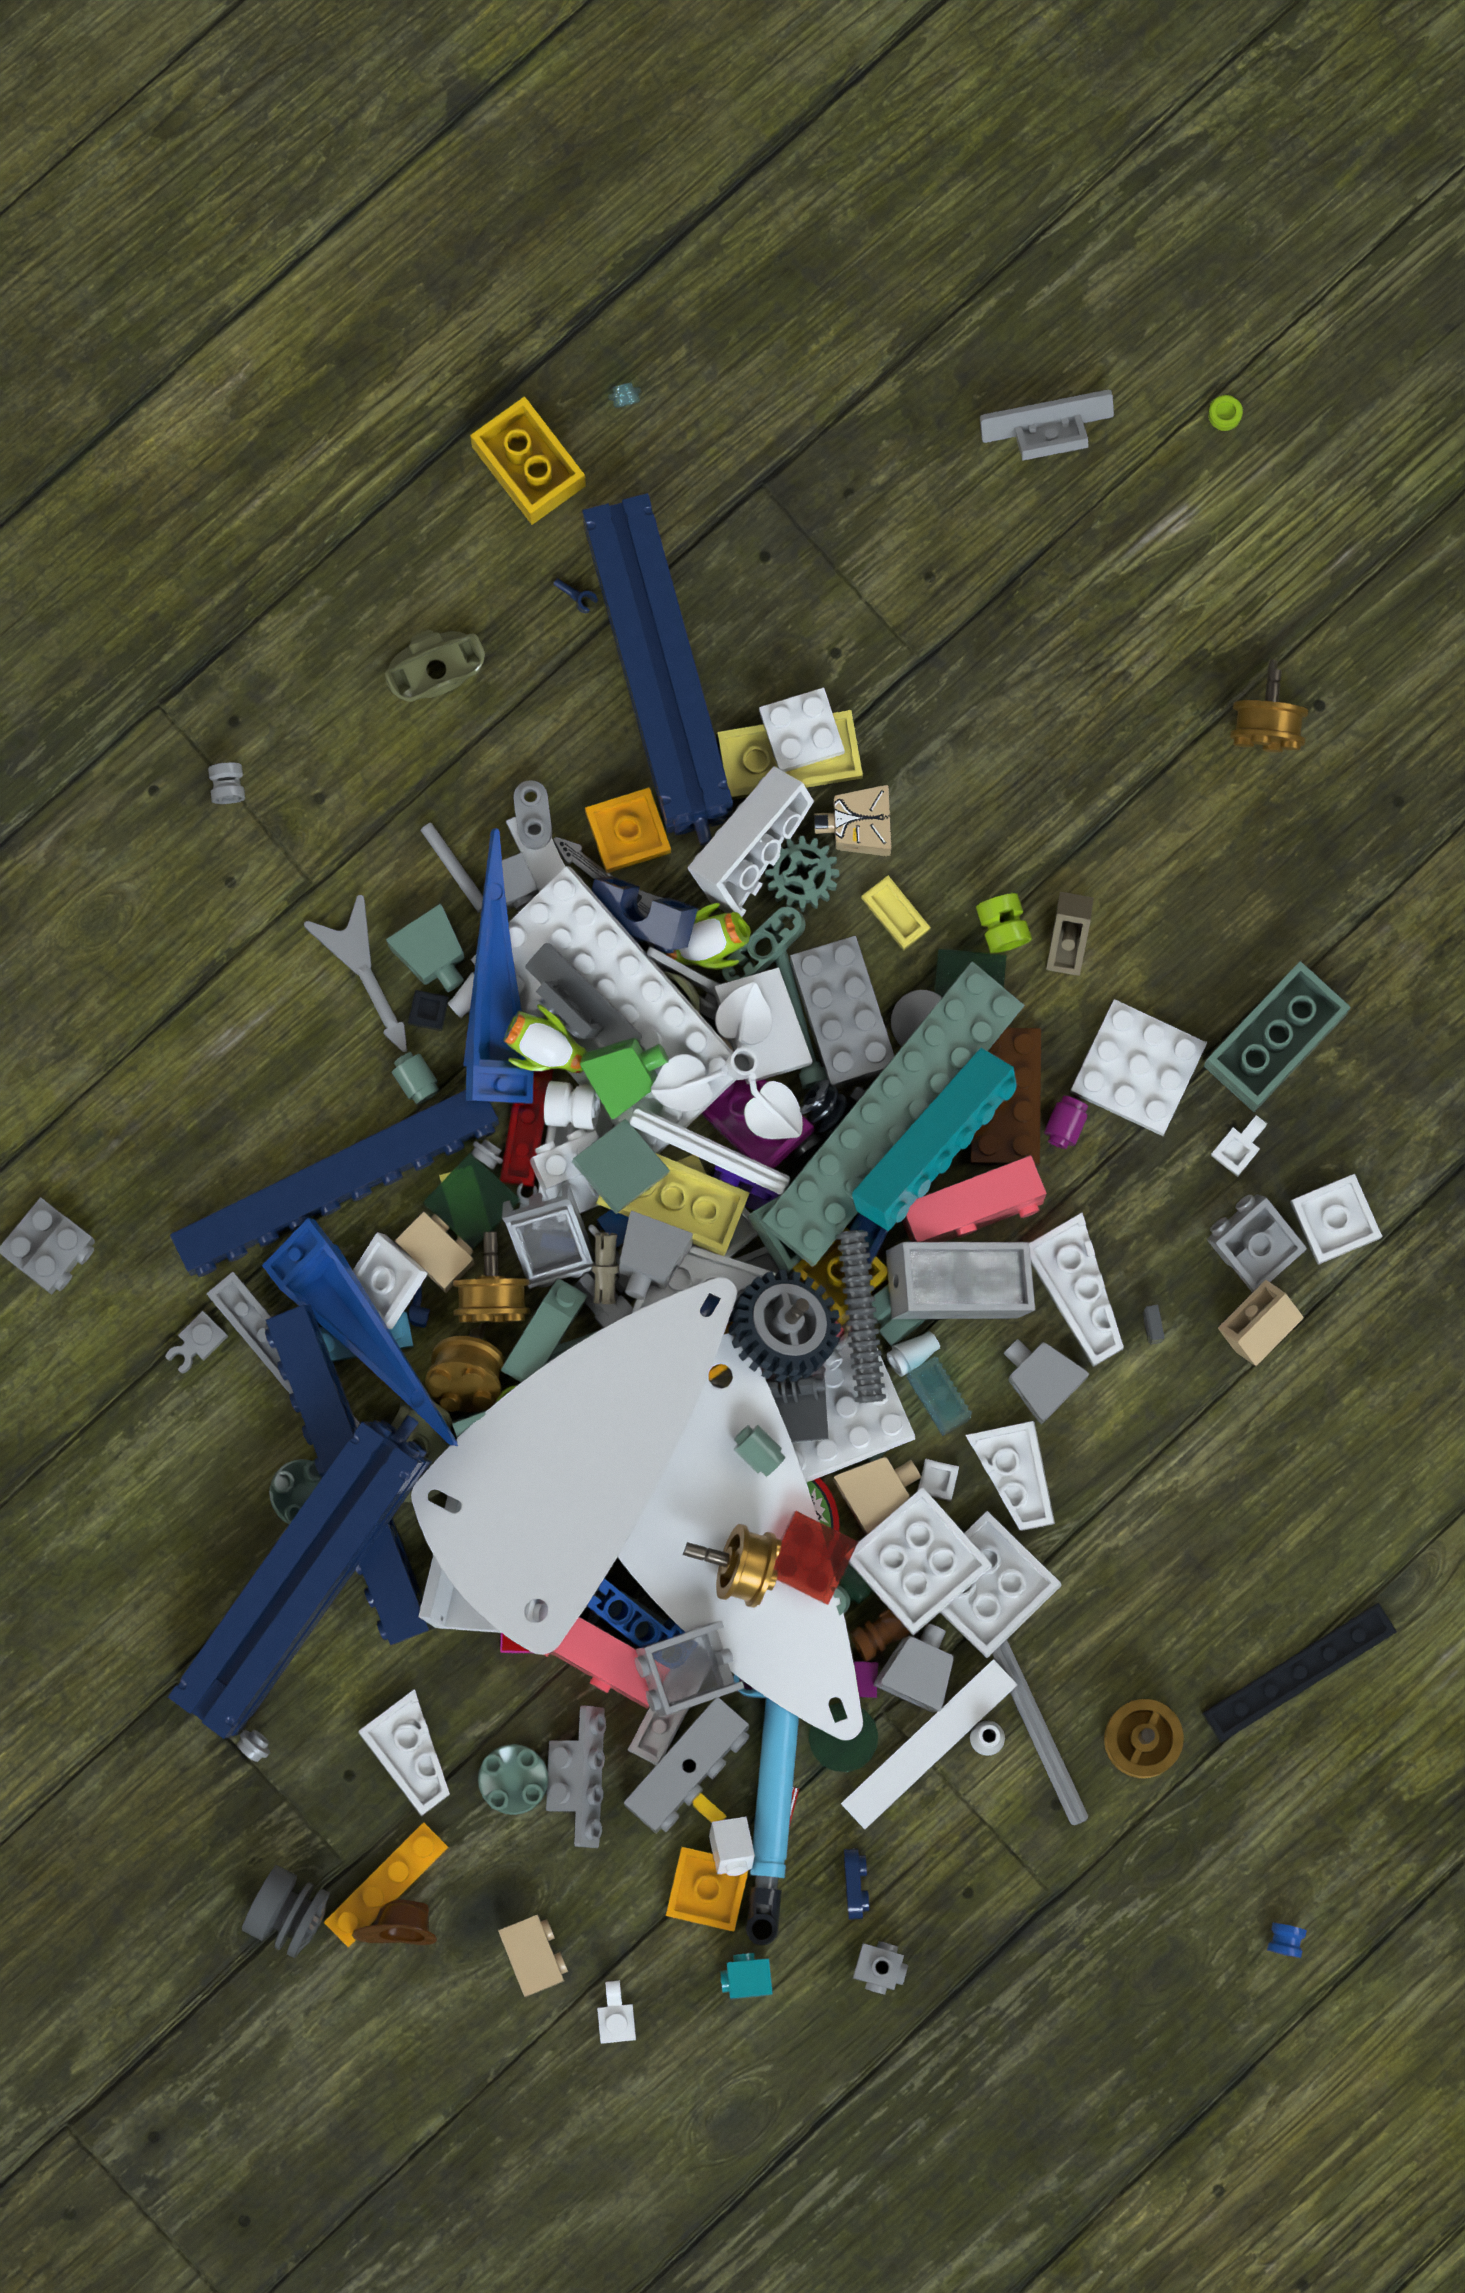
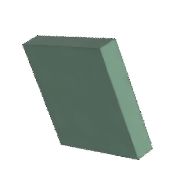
M626 1118L572 1160L575 1167L615 1214L667 1176L670 1171Z

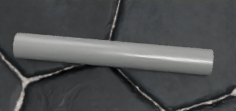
M428 823L420 831L477 912H481L483 895L434 825Z

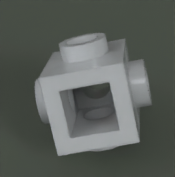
M878 1941L877 1947L862 1944L853 1979L867 1982L866 1990L885 1995L887 1989H895L896 1983L903 1985L908 1964L902 1963L904 1955L897 1954L898 1946ZM879 1961L885 1962L888 1966V1971L884 1975L877 1973L875 1969L876 1963Z

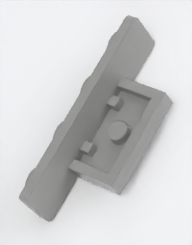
M1111 390L1092 392L981 415L982 441L987 443L1016 437L1022 460L1088 448V437L1083 423L1114 416Z
M580 1707L579 1741H549L546 1811L576 1812L574 1841L576 1847L598 1848L599 1838L602 1834L600 1811L603 1800L602 1768L605 1762L603 1738L606 1729V1719L604 1717L605 1710L601 1707Z

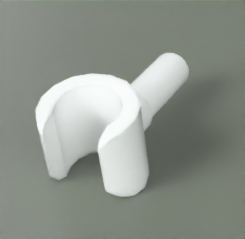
M851 1329L839 1339L838 1345L833 1349L834 1352L823 1364L827 1371L836 1369L843 1362L839 1352L852 1340L851 1337H848V1332H851Z

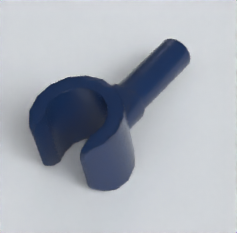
M559 578L555 580L554 586L575 600L576 607L580 612H590V609L582 605V598L588 597L597 603V596L593 592L584 591L581 593Z
M421 1284L413 1296L412 1305L409 1310V1322L414 1326L425 1328L430 1309L420 1307L422 1302Z

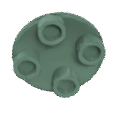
M299 1459L288 1462L272 1478L269 1491L270 1501L276 1514L287 1524L291 1523L322 1479L317 1471L314 1460Z
M517 1744L501 1746L484 1759L478 1776L479 1789L484 1800L491 1808L509 1815L522 1814L532 1810L543 1799L548 1786L547 1768L541 1757L526 1746Z

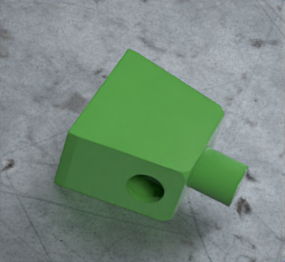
M630 1038L583 1054L580 1066L613 1120L651 1092V1086L657 1077L654 1069L668 1063L669 1059L661 1044L643 1051L638 1040Z

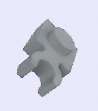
M202 1311L178 1335L185 1343L182 1346L171 1348L165 1357L171 1361L174 1356L178 1354L183 1355L185 1361L178 1368L183 1374L191 1368L192 1358L196 1354L204 1361L228 1336Z

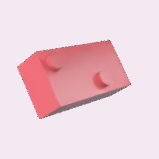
M1028 1156L916 1199L909 1207V1211L902 1222L910 1242H946L956 1237L960 1238L977 1231V1229L1019 1214L1020 1218L1033 1215L1040 1211L1038 1206L1043 1204L1047 1193L1032 1156Z
M578 1617L560 1645L550 1653L591 1676L590 1684L605 1693H608L611 1688L647 1709L649 1704L646 1698V1691H649L645 1677L641 1678L636 1669L635 1658L638 1657L636 1650ZM654 1660L661 1683H663L670 1669Z

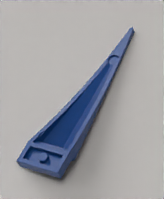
M494 828L490 834L464 1066H467L466 1101L528 1104L533 1103L534 1071L519 1068L509 1062V1058L526 1060V1058L503 1041L510 1021L518 1011H522L509 931L500 832L497 828Z
M307 1218L262 1265L279 1289L297 1305H311L317 1322L382 1379L449 1445L458 1446L455 1437L341 1250L332 1243L314 1219Z

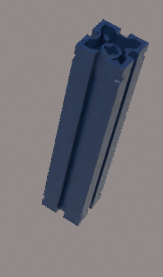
M647 493L623 499L622 503L611 506L608 503L582 510L585 535L666 832L684 835L694 831L696 828L700 845H707L712 839L709 827L718 826L728 821L727 818L733 815V801L649 495Z
M407 1415L398 1429L384 1420H381V1422L374 1420L370 1421V1423L368 1421L361 1422L354 1432L353 1438L346 1443L181 1678V1682L174 1687L168 1696L169 1699L189 1714L193 1713L202 1720L204 1725L223 1739L241 1733L248 1719L256 1712L412 1491L418 1478L431 1464V1461L424 1457L427 1453L425 1449L411 1440L406 1442L418 1425V1421Z

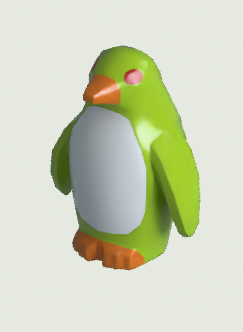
M714 903L697 911L687 948L676 949L674 953H663L683 965H696L713 970L724 969L739 963V960L723 959L749 942L751 931L747 923L737 912L709 917L710 914L720 907L719 903Z
M538 1004L537 1007L547 1019L522 1011L516 1013L508 1025L503 1041L526 1058V1060L509 1058V1062L519 1068L530 1071L562 1069L571 1073L580 1074L583 1072L580 1062L583 1054L587 1053V1051L574 1041L560 1016L552 1014L541 1004Z

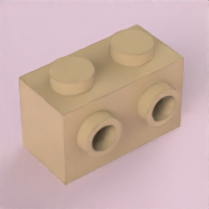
M423 1212L395 1240V1243L428 1272L427 1276L447 1293L453 1287V1280H460L475 1264L474 1259L470 1256L474 1251L460 1237L454 1241L446 1233L449 1227L436 1214L430 1218Z
M1265 1280L1218 1329L1236 1353L1257 1366L1304 1317L1285 1292Z
M535 1915L498 1930L524 1997L564 1982L562 1974L568 1972L561 1952L554 1954L549 1941L555 1939L547 1919L541 1921L539 1916Z

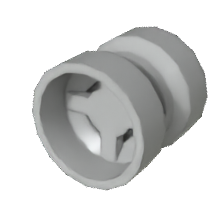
M232 762L219 763L208 768L209 779L213 781V789L210 791L213 803L231 804L245 799V789L240 784V778L243 776L241 764Z

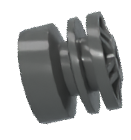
M275 1865L258 1892L246 1916L242 1931L263 1941L274 1929L278 1931L274 1948L280 1950L289 1937L292 1941L287 1955L296 1958L300 1951L310 1943L325 1915L326 1902L330 1892L320 1889L314 1900L311 1901L309 1898L314 1884L308 1882L300 1893L297 1894L293 1891L297 1875Z

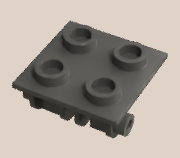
M825 1374L810 1375L805 1379L801 1376L797 1381L790 1382L789 1377L783 1382L775 1381L776 1378L765 1379L792 1443L829 1439Z

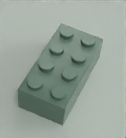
M1300 961L1208 1057L1204 1067L1250 1110L1255 1112L1347 1015L1351 1007Z

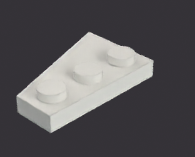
M415 1689L358 1731L421 1816L450 1795Z

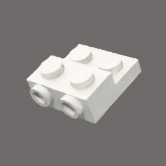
M580 1129L567 1135L568 1142L556 1147L554 1141L536 1148L537 1155L529 1160L546 1200L562 1196V1185L569 1183L580 1214L599 1206V1204H596L599 1194L572 1163L574 1157L599 1139L596 1131L587 1133L586 1129ZM565 1213L554 1216L557 1223L567 1220Z

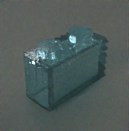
M933 1357L910 1371L907 1379L942 1436H945L968 1422L972 1411L967 1410L968 1405L964 1404L965 1399L960 1398L961 1393H958L957 1387L953 1386L954 1381L949 1380L950 1375H946V1369H942L943 1364L938 1363L939 1358Z

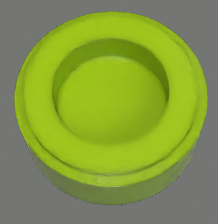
M1222 395L1215 398L1208 411L1210 423L1222 431L1234 429L1241 421L1243 414L1242 405L1235 397L1230 395Z

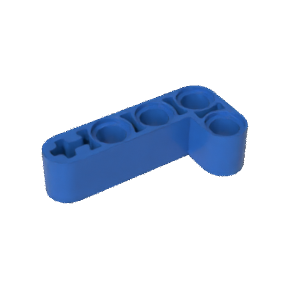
M605 1578L597 1589L602 1595L599 1599L593 1595L586 1606L637 1648L685 1633L670 1617L664 1625L660 1624ZM620 1600L622 1603L620 1614L610 1617L608 1613L610 1604L613 1601ZM646 1621L649 1626L647 1634L642 1638H636V1626L640 1622ZM692 1639L675 1645L673 1656L666 1660L662 1658L661 1650L652 1653L655 1661L665 1667L675 1669L687 1660L698 1646V1643Z

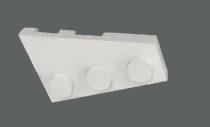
M1031 1421L966 1435L1018 1528L1023 1531L1055 1524L1035 1422Z

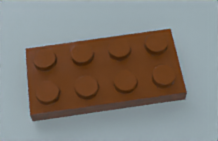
M1006 1028L988 1052L1014 1067L1017 1083L1016 1090L1010 1099L1004 1100L998 1106L990 1122L982 1125L975 1132L971 1141V1164L1007 1165L1032 1156L1035 1166H1039L1041 1028Z

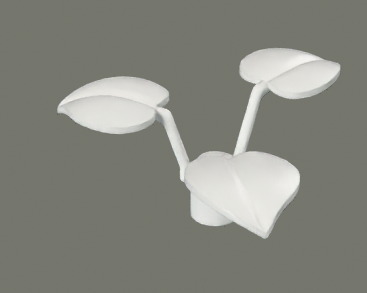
M756 982L746 984L729 994L716 1012L715 1026L718 1034L725 1039H735V1046L738 1048L728 1057L725 1066L705 1076V1067L699 1059L686 1054L677 1055L669 1059V1062L661 1067L651 1086V1093L661 1104L670 1109L680 1112H694L705 1107L712 1098V1090L707 1082L726 1073L736 1080L747 1078L749 1079L751 1093L755 1097L746 1104L744 1109L745 1122L748 1128L757 1136L766 1139L798 1138L802 1134L803 1122L800 1107L796 1097L787 1086L776 1081H769L761 1088L760 1092L757 1090L755 1080L757 1076L754 1071L758 1065V1058L755 1052L747 1048L746 1045H743L741 1041L748 1045L762 1042L771 1032L773 1019L771 1010L762 996Z

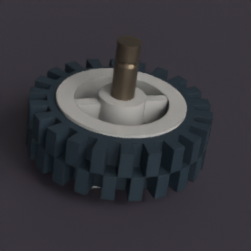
M779 1270L775 1276L773 1271L765 1273L762 1278L758 1276L735 1301L734 1309L729 1317V1321L733 1322L729 1327V1335H736L732 1345L734 1349L738 1347L743 1349L738 1356L742 1361L750 1357L753 1362L749 1368L754 1372L759 1366L764 1368L761 1376L767 1379L773 1373L776 1374L775 1381L783 1382L787 1376H789L790 1382L797 1381L801 1376L804 1379L809 1377L832 1355L833 1349L838 1345L840 1339L836 1336L841 1331V1324L835 1323L840 1317L838 1310H830L835 1303L832 1297L825 1300L821 1297L826 1291L822 1285L816 1291L811 1288L815 1280L809 1276L804 1282L799 1281L801 1276L799 1272L794 1271L789 1277H787V1270Z

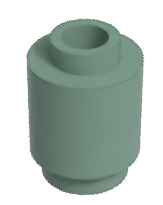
M409 1052L394 1062L396 1068L392 1071L393 1076L408 1099H413L416 1105L426 1102L440 1091L436 1085L438 1080L421 1054L413 1056Z
M747 1425L734 1438V1441L737 1443L734 1451L757 1473L762 1472L766 1477L786 1458L780 1452L782 1448L759 1425L753 1429Z

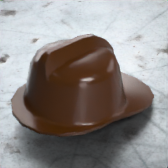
M404 1899L387 1903L380 1909L374 1925L358 1928L352 1933L354 1939L367 1943L430 1945L437 1941V1937L429 1932L428 1905Z

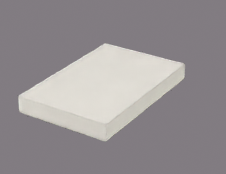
M779 967L714 987L713 991L720 1006L724 999L734 990L746 984L756 982L771 1010L773 1024L768 1037L755 1045H748L741 1041L743 1045H746L747 1048L753 1050L757 1055L758 1065L754 1071L757 1076L756 1081L812 1064L811 1055ZM731 1039L734 1050H737L735 1039ZM746 1078L745 1081L749 1084V1079Z

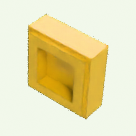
M701 1793L692 1802L693 1807L711 1823L727 1818L722 1811Z

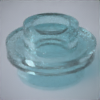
M632 383L613 387L614 394L608 395L609 401H613L614 408H619L640 402L639 393L642 392L640 387L633 388Z

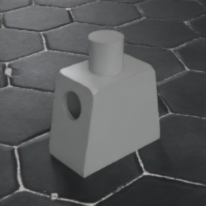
M631 1210L619 1263V1272L630 1277L625 1293L635 1299L644 1300L650 1285L665 1289L693 1244V1233Z
M1017 1339L1004 1352V1355L1018 1367L1009 1376L1010 1384L1041 1425L1089 1376L1086 1370L1044 1342L1032 1353Z
M926 1624L920 1640L911 1636L904 1637L876 1678L873 1686L932 1713L941 1711L953 1663V1656L939 1649L946 1631L935 1625Z

